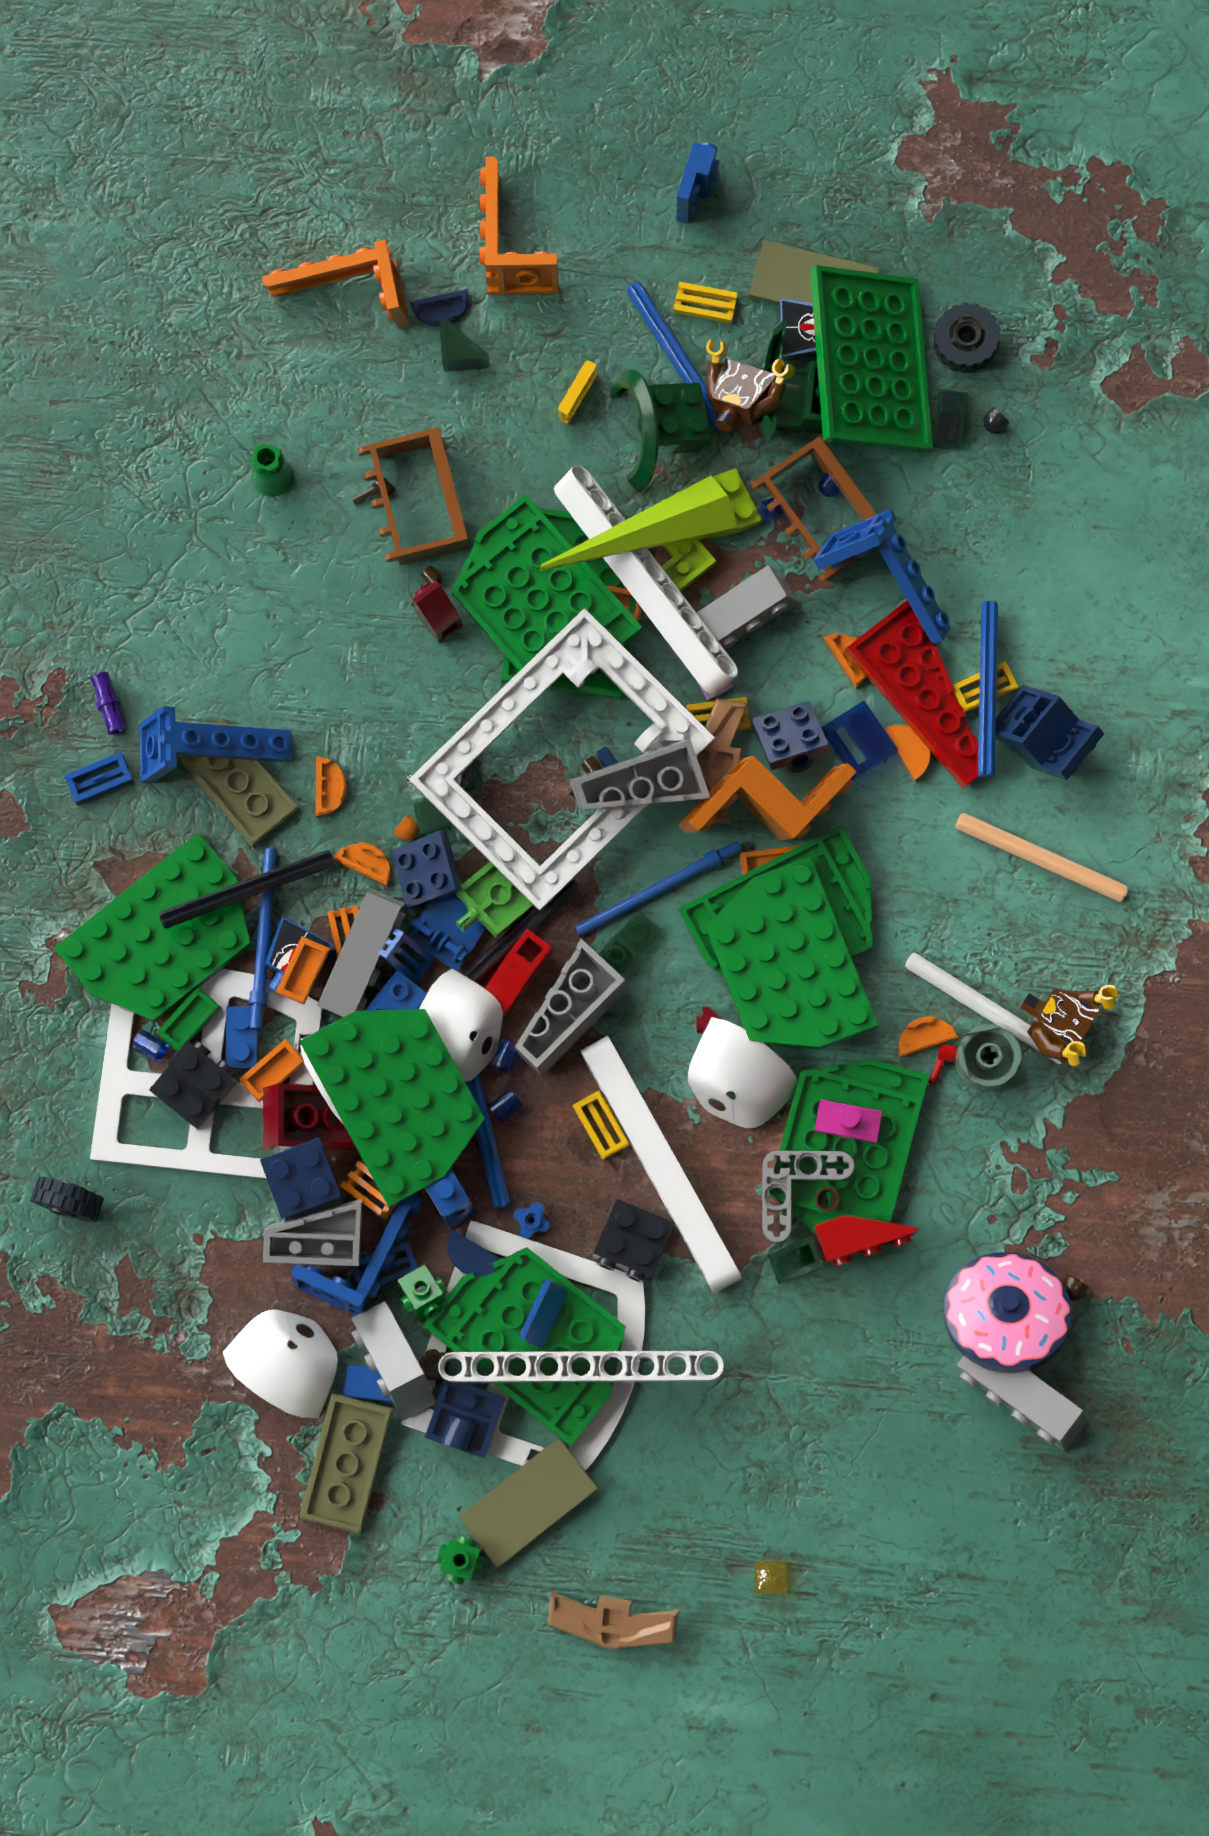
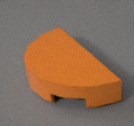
M838 633L823 637V641L854 688H858L865 681L866 675L845 652L847 646L858 638Z
M893 725L884 728L885 734L914 782L923 776L929 764L930 750L908 725Z
M316 756V818L329 816L339 809L346 797L347 783L345 775L338 765L328 758Z
M364 842L351 844L346 848L340 849L333 857L335 862L388 887L391 878L390 864L384 853L376 846Z
M933 1016L918 1018L909 1023L900 1036L898 1044L899 1058L956 1040L959 1036L953 1026Z

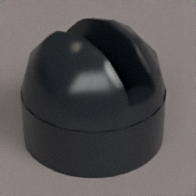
M992 407L984 417V427L990 433H999L1010 424L1006 417L995 407Z

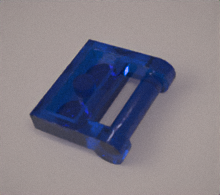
M864 700L822 727L826 739L844 764L848 763L856 771L850 778L852 781L859 779L866 772L898 752V748ZM844 727L866 760L860 764L857 763L836 732L840 728Z

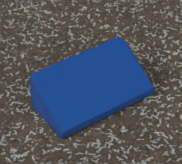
M548 1279L544 1281L519 1335L522 1340L539 1348L544 1346L568 1295L566 1289Z

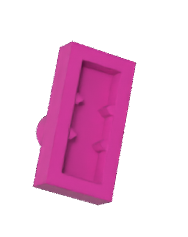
M820 1099L814 1132L876 1144L882 1111Z

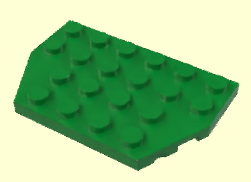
M526 494L479 531L473 549L462 567L461 575L456 580L451 591L452 595L518 672L584 608L624 646L642 631V626L586 562L546 571L539 570L543 563L573 547Z
M842 824L678 908L680 916L709 967L723 976L705 927L753 877L811 856L851 959L872 948L871 878Z
M197 833L57 944L54 950L93 997L107 1001L123 1010L135 1013L144 1019L156 1023L186 999L197 987L202 986L252 944L242 901L167 929L161 924L159 919L161 911L238 883L234 874L202 836Z
M811 856L753 877L705 927L749 1041L785 1047H809V1049L820 1050L878 1028L877 1021Z
M425 1009L354 1011L299 1041L389 1208L445 1177L473 1135L485 1121L482 1112Z
M870 1058L800 1072L779 1151H841L850 1155L854 1162L852 1174L843 1181H791V1214L815 1236V1225L844 1215L891 1222L928 1083V1074ZM820 1099L882 1111L876 1144L814 1132ZM777 1157L774 1174H779L782 1168H790L789 1175H796L794 1172L796 1157H789L790 1164L780 1163ZM806 1157L799 1162V1169L802 1173L810 1175L817 1170V1163L814 1159ZM821 1157L823 1165L821 1175H827L826 1168L836 1169L838 1175H842L843 1170L848 1169V1164H844L842 1158H837L834 1164H826L827 1157ZM832 1187L840 1193L841 1204L836 1211L828 1213L821 1211L816 1206L815 1195L819 1189ZM774 1188L769 1191V1194L781 1205L785 1202L786 1196L781 1189ZM827 1192L828 1208H832L831 1192ZM879 1252L874 1255L882 1256V1252Z
M528 1247L463 1276L447 1295L445 1301L441 1303L443 1310L439 1312V1309H436L431 1315L432 1317L423 1325L424 1328L454 1352L621 1351L626 1327ZM548 1279L566 1289L568 1295L544 1346L539 1348L522 1340L519 1335L544 1281ZM518 1358L512 1360L508 1367L509 1373L513 1376H521L526 1371L525 1361ZM551 1358L545 1359L540 1366L542 1374L546 1376L554 1375L558 1370L557 1361ZM611 1358L605 1362L604 1370L608 1375L615 1376L618 1359ZM482 1359L477 1364V1371L483 1376H489L494 1371L493 1361ZM577 1359L572 1364V1371L576 1375H586L590 1370V1363L586 1359ZM614 1382L493 1384L569 1446H572L611 1397Z

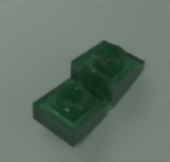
M415 773L406 775L422 836L425 837L435 832L452 828L451 822L409 781Z
M637 910L620 932L613 936L598 955L622 976L662 932V929L643 912Z

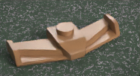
M720 699L715 701L705 726L715 739L697 756L708 792L740 760L741 748L730 747L747 703ZM729 807L727 809L722 808L714 814L717 818L714 823L730 825Z
M552 1591L550 1595L548 1625L608 1649L619 1650L626 1647L674 1644L677 1634L679 1609L665 1612L631 1614V1600L600 1596L598 1607L595 1609Z

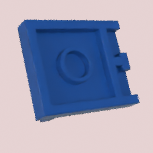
M892 509L835 532L828 537L813 560L818 570L828 566L831 569L837 568L844 564L847 558L854 555L857 558L863 557L871 552L873 547L877 546L930 641L939 643L944 640L951 628L949 618L938 606L933 589L925 583L919 564L911 558L907 551L905 539L894 528L893 524L897 518Z
M170 706L161 707L139 724L141 783L153 784L176 768V755L271 762H289L292 760L291 730L175 722V707Z
M421 1191L398 1203L356 1291L350 1289L351 1284L341 1278L334 1277L333 1280L322 1276L323 1271L311 1264H305L304 1267L298 1264L295 1265L291 1273L293 1286L355 1316L365 1312L370 1297L375 1299L381 1289L383 1281L379 1280L383 1270H389L395 1260L397 1253L393 1252V1248L397 1241H404L409 1231L410 1225L407 1224L411 1212L417 1214L424 1199V1197L420 1196Z

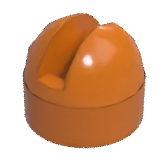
M408 814L392 833L401 840L410 841L417 836L419 826L415 819Z

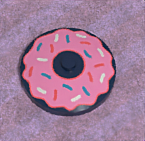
M998 1252L986 1254L970 1261L955 1274L946 1291L943 1317L951 1341L970 1361L992 1371L1018 1373L1029 1371L1045 1364L1059 1352L1069 1333L1072 1307L1064 1284L1049 1267L1026 1255Z

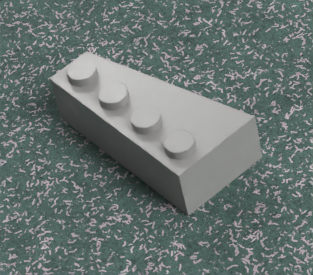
M691 739L677 742L569 780L579 809L710 798Z

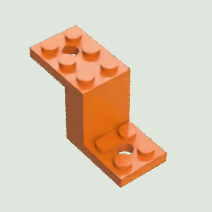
M754 756L740 759L709 792L710 798L702 799L678 826L686 834L692 832L699 833L701 830L705 832L717 820L714 814L722 808L727 809L738 799L779 841L793 840L796 837L800 839L812 827L809 822L817 815L821 817L832 806L830 802L832 797L837 793L843 794L852 785L853 781L850 778L856 771L848 763L833 767L800 802Z

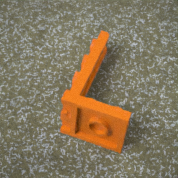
M486 157V168L480 169L481 187H486V195H480L481 213H486V221H480V239H486L485 247H480V265H485L487 295L559 294L557 254L543 251L535 254H519L517 252L499 254L498 160L495 157Z
M386 240L374 242V249L369 247L361 248L354 254L346 256L333 255L327 258L326 261L318 263L305 262L300 264L298 268L290 270L277 269L272 271L270 275L262 276L263 284L267 287L269 293L277 297L375 272L376 280L378 283H381L383 290L382 293H379L383 311L386 310L389 321L394 320L399 330L410 327L398 263L396 259L393 260V253L390 248L388 249Z

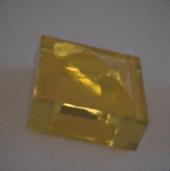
M754 1561L755 1594L787 1593L786 1561Z

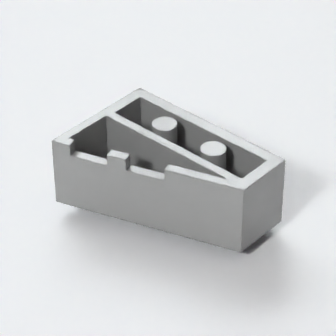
M768 565L698 611L697 614L723 649L734 645L739 637L755 631L764 623L801 602L783 572Z
M363 1198L267 1226L264 1230L263 1262L359 1266Z
M386 1301L351 1318L356 1328L355 1331L351 1332L359 1349L366 1348L368 1355L364 1356V1359L372 1374L378 1371L381 1379L376 1382L385 1398L391 1397L402 1421L436 1404L427 1379Z

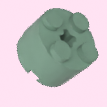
M994 1024L980 1025L969 1031L960 1042L955 1057L956 1070L968 1087L979 1091H994L1005 1086L1017 1072L1021 1062V1049L1017 1039L1002 1027ZM985 1051H987L989 1056L995 1057L991 1064L981 1059Z

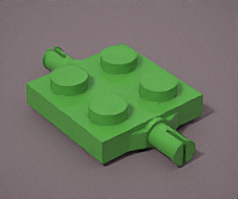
M489 862L461 885L462 890L455 892V895L465 904L468 910L466 915L456 921V925L458 928L461 927L460 930L462 932H465L478 921L497 938L534 905Z

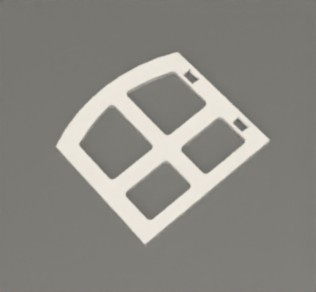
M222 969L199 987L222 1007L203 1029L201 1044L211 1051L208 1057L216 1064L222 1060L227 1007H229V1001L234 997L249 1001L250 991H253V974ZM266 978L265 992H268V1003L265 1007L296 1020L294 1048L302 1056V1053L299 1052L301 1035L309 1036L320 1030L323 1008L317 1006L318 1002L309 996L305 1004L302 1005L268 989L272 980ZM112 1004L90 1159L266 1179L259 1158L211 1153L210 1144L215 1110L198 1130L190 1124L188 1143L184 1150L129 1145L118 1142L123 1098L126 1095L158 1098L149 1089L161 1074L130 1071L128 1069L135 1013H130ZM305 1063L289 1079V1084L313 1085L314 1082ZM237 1082L219 1105L263 1109V1100L259 1103L241 1082Z
M472 1220L470 1221L465 1237L483 1249L507 1257L528 1247L564 1277L615 1294L618 1300V1320L626 1326L621 1351H642L645 1328L643 1283L631 1280L626 1276V1272L617 1269L610 1271L598 1266L597 1262ZM456 1267L453 1270L447 1288L448 1293L445 1294L444 1298L447 1297L459 1280L466 1275ZM431 1334L426 1351L437 1349L440 1353H446L448 1346ZM618 1360L615 1375H618L622 1370L623 1366L620 1360ZM638 1360V1362L636 1363V1370H637V1372H638L640 1360ZM433 1362L431 1364L432 1368L437 1367L436 1362ZM427 1379L430 1389L433 1391L436 1380L431 1381ZM614 1382L609 1400L574 1444L568 1448L585 1471L609 1441L623 1415L635 1382ZM489 1383L486 1391L506 1397L487 1454L523 1466L529 1461L527 1457L531 1449L541 1452L545 1448L500 1432L499 1426L509 1396L493 1383ZM428 1407L401 1421V1424L426 1433L434 1410Z

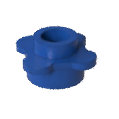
M535 1202L527 1209L519 1208L514 1212V1219L520 1224V1235L522 1237L530 1238L532 1234L539 1231L546 1232L549 1229L550 1224L545 1220L542 1213L544 1209L542 1204ZM533 1217L535 1219L534 1223H529V1218Z

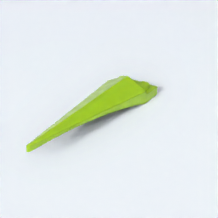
M736 468L699 481L543 563L539 570L546 571L593 559L663 545L734 535L759 525L762 519Z

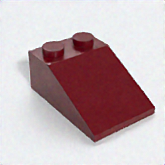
M277 1083L263 1087V1150L284 1151L320 1137L325 1151L357 1150L347 1129L335 1116L316 1085Z

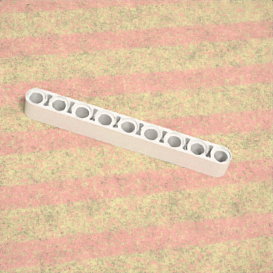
M579 465L573 466L554 487L555 494L589 539L625 521L624 517L592 475ZM648 549L603 557L706 692L717 695L738 675V669L733 660Z
M606 1036L580 1050L590 1072L713 1293L715 1294L742 1279L734 1261L609 1037Z
M712 1351L451 1352L442 1356L438 1368L441 1376L452 1383L710 1382L719 1378L724 1365L720 1355ZM517 1358L522 1359L526 1363V1371L521 1376H513L509 1373L508 1369L510 1362ZM551 1358L558 1363V1370L552 1376H546L540 1370L541 1363L545 1359ZM580 1358L586 1359L590 1363L589 1372L583 1376L576 1375L572 1371V1364ZM611 1358L620 1360L623 1366L621 1372L615 1376L608 1375L604 1370L605 1362ZM642 1358H648L654 1363L653 1372L646 1376L639 1374L636 1370V1363ZM673 1358L684 1360L686 1363L685 1372L681 1375L670 1373L668 1370L669 1361ZM705 1358H713L718 1364L717 1372L713 1375H705L700 1370V1362ZM451 1359H458L462 1363L460 1374L453 1377L447 1375L445 1372L446 1363ZM482 1359H490L494 1363V1371L489 1376H481L477 1372V1364Z

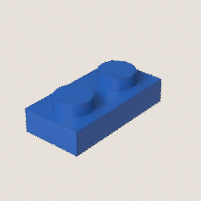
M252 1006L227 1007L226 1064L233 1070L251 1069L258 1063L259 1030L250 1029Z

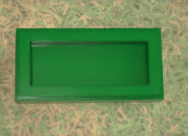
M197 987L156 1033L178 1051L186 1040L191 1043L222 1007Z

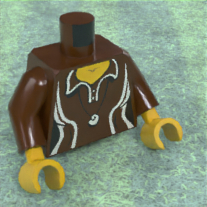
M710 339L707 342L706 349L712 355V361H708L706 384L708 399L713 404L715 414L719 416L716 426L722 431L731 432L736 422L753 426L760 418L777 410L786 388L785 379H790L795 373L793 365L787 364L785 371L782 373L784 361L777 359L772 365L773 373L727 358H725L724 362H721V357L727 353L728 346L724 341H721V348L715 353V341Z
M1105 985L1099 992L1053 989L1045 1002L1028 993L1020 1009L1035 1018L1027 1033L1033 1039L1041 1055L1058 1059L1065 1065L1069 1062L1071 1066H1077L1080 1063L1079 1056L1086 1057L1085 1045L1081 1041L1100 1010L1099 1004L1102 1003L1105 1009L1111 1010L1116 1005L1114 998H1117L1119 994L1117 988L1113 985Z

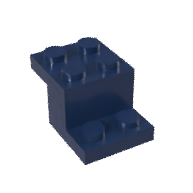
M1022 685L996 717V740L1010 744L1030 768L1064 780H1068L1077 771L1078 766L1096 747L1098 741L1104 735L1099 726L1079 720L1060 696Z
M320 1137L260 1159L281 1219L286 1221L346 1203Z

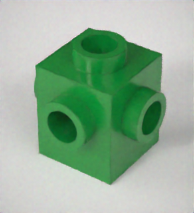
M425 1264L397 1280L404 1296L400 1298L402 1305L409 1315L415 1313L419 1322L431 1318L436 1309L439 1312L443 1310L441 1303L445 1301L444 1295L448 1293L439 1276L435 1279L432 1277Z
M459 1535L457 1541L451 1539L448 1545L442 1544L437 1563L442 1564L440 1571L446 1573V1580L463 1585L465 1579L471 1581L474 1575L480 1576L485 1557L480 1556L482 1549L475 1547L477 1541ZM457 1554H463L466 1557V1563L461 1567L454 1563V1557Z

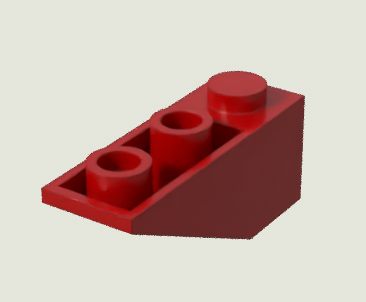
M526 929L485 987L500 1003L503 1011L502 1019L553 954L552 946L529 929Z
M847 1215L814 1226L825 1264L833 1262L834 1267L851 1262V1256L863 1252L864 1257L882 1252L881 1246L893 1242L894 1247L912 1242L911 1236L918 1232L916 1227Z

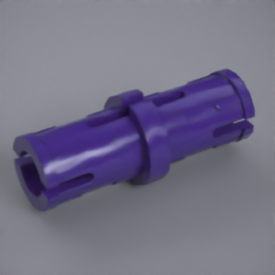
M99 672L92 675L90 681L98 700L96 706L98 711L102 713L108 735L124 732L127 727L119 708L121 702L119 696H115L109 673Z

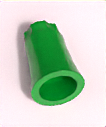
M264 443L258 445L253 450L254 453L251 457L253 484L260 493L266 496H279L291 487L294 480L293 469L275 445H266Z

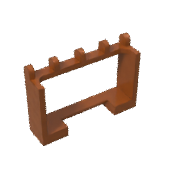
M439 427L361 446L357 449L359 456L370 454L372 456L375 470L364 473L365 481L378 479L382 498L371 501L372 508L379 509L385 507L389 526L380 528L378 530L379 536L386 537L392 535L396 551L385 554L386 562L398 560L399 565H404L470 548ZM431 446L454 537L402 549L379 458Z
M820 436L751 484L754 490L759 487H765L772 495L774 501L767 506L770 512L780 507L790 520L792 525L784 531L786 535L790 536L797 531L808 545L810 550L802 555L805 561L814 555L816 556L820 551V547L772 481L807 456L811 455L822 472L829 474L861 518L860 522L877 515ZM854 555L847 558V561L837 568L831 569L828 566L824 568L825 572L818 579L821 583L825 580L829 581L860 558Z

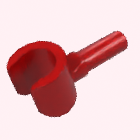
M944 1044L939 1047L936 1065L928 1083L936 1084L944 1066V1061L954 1063L957 1052L956 1046Z

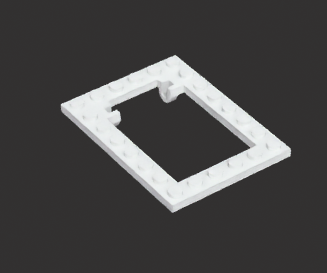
M585 608L409 779L539 911L648 804L599 808L539 866L454 781L563 673L580 688L584 684L586 677L590 673L594 674L598 669L614 682L655 723L646 729L634 743L644 754L691 739L697 757L715 739Z

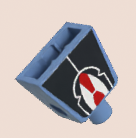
M781 299V322L784 319L787 320L785 338L781 346L782 360L787 361L817 355L813 303Z

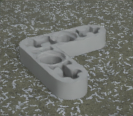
M773 1151L767 1154L762 1165V1232L764 1237L772 1243H781L790 1234L791 1181L846 1180L854 1169V1162L851 1156L841 1151ZM775 1157L779 1158L780 1163L790 1164L789 1157H796L794 1162V1172L796 1175H789L790 1168H782L779 1174H774V1170L768 1168L767 1164L772 1163ZM806 1157L814 1159L817 1163V1170L810 1175L802 1173L799 1169V1162ZM821 1157H827L826 1164H834L837 1158H842V1162L848 1164V1169H844L842 1175H838L836 1169L826 1168L827 1175H821L823 1166ZM774 1188L781 1189L785 1193V1202L780 1206H774L768 1201L767 1195ZM767 1210L774 1212L786 1210V1216L779 1215L780 1226H785L786 1229L780 1232L779 1237H774L773 1232L767 1229L774 1222V1214L767 1216Z

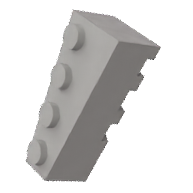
M373 888L367 891L317 1006L342 1017L354 1011H364L368 1001L364 997L368 986L374 987L381 972L376 969L382 958L378 953L381 949L387 950L389 946L385 944L386 941L390 939L395 928L400 929L406 915L402 913L405 906L404 902Z
M582 939L577 944L571 959L566 962L561 970V975L555 985L547 993L538 1013H535L515 1046L519 1056L541 1077L628 990L625 979Z
M965 1356L957 1364L959 1371L962 1373L960 1378L974 1389L977 1385L987 1392L985 1397L998 1407L1002 1405L1012 1411L1011 1416L1024 1426L1029 1424L1038 1431L1037 1435L1050 1445H1056L1063 1452L1068 1449L1087 1423L1082 1409L1030 1371L1018 1373L996 1372L973 1363Z

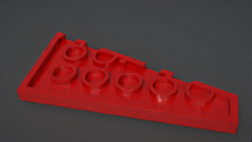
M906 600L847 646L845 652L964 789L979 777V744L975 735L971 734L965 720L966 714L963 707L958 704L954 694V686L938 649L933 646L908 600Z

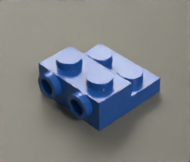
M693 142L677 194L676 220L688 223L690 214H696L700 198L708 199L710 189L716 190L720 175L718 173L720 161L716 160L718 148L715 145Z

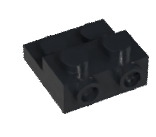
M186 1040L167 1063L168 1067L151 1086L149 1091L198 1130L237 1084V1081L232 1077L235 1071L222 1060L217 1064L208 1057L211 1051L198 1040L194 1044Z
M616 1199L593 1253V1259L598 1260L597 1265L604 1269L614 1271L617 1268L627 1272L626 1276L636 1282L643 1283L644 1280L651 1282L675 1222Z

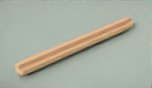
M961 813L955 826L957 830L1118 902H1122L1128 892L1127 885L968 814Z

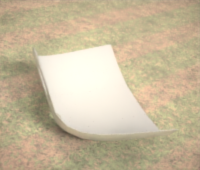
M454 969L442 974L431 986L419 1009H425L462 1078L466 1082L476 1077L496 1054L503 1011L498 1000L490 992ZM472 1031H477V1036L472 1042L469 1039V1035ZM491 1036V1049L486 1055H483L481 1051L482 1044L487 1037Z
M711 1018L697 1046L688 1071V1083L704 1109L721 1119L743 1128H755L768 1121L795 1094L798 1083L797 1077L789 1065L768 1046L761 1042L749 1041L745 1029L717 1018ZM729 1091L734 1092L736 1099H730L726 1093ZM712 1098L724 1104L726 1110L719 1111L713 1108L709 1103V1099Z
M275 1309L264 1311L251 1320L223 1351L226 1364L233 1375L261 1398L286 1413L302 1418H319L335 1377L338 1360L337 1351L315 1321ZM303 1324L310 1327L314 1332V1336L312 1338L302 1336L296 1330V1326ZM290 1340L298 1347L292 1350L287 1346V1342Z

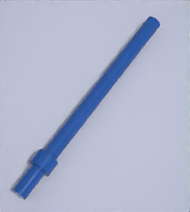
M737 840L717 851L712 849L703 854L704 858L574 927L578 935L582 937L710 868L712 871L720 867L722 861L743 850Z
M265 849L263 873L276 869V849ZM274 889L261 893L253 991H250L249 1005L252 1006L250 1029L262 1030L264 1007L268 1003V992H265L267 978L265 962L269 953Z

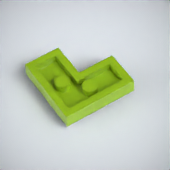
M699 540L662 546L671 556V559L661 567L680 592L716 565V560Z

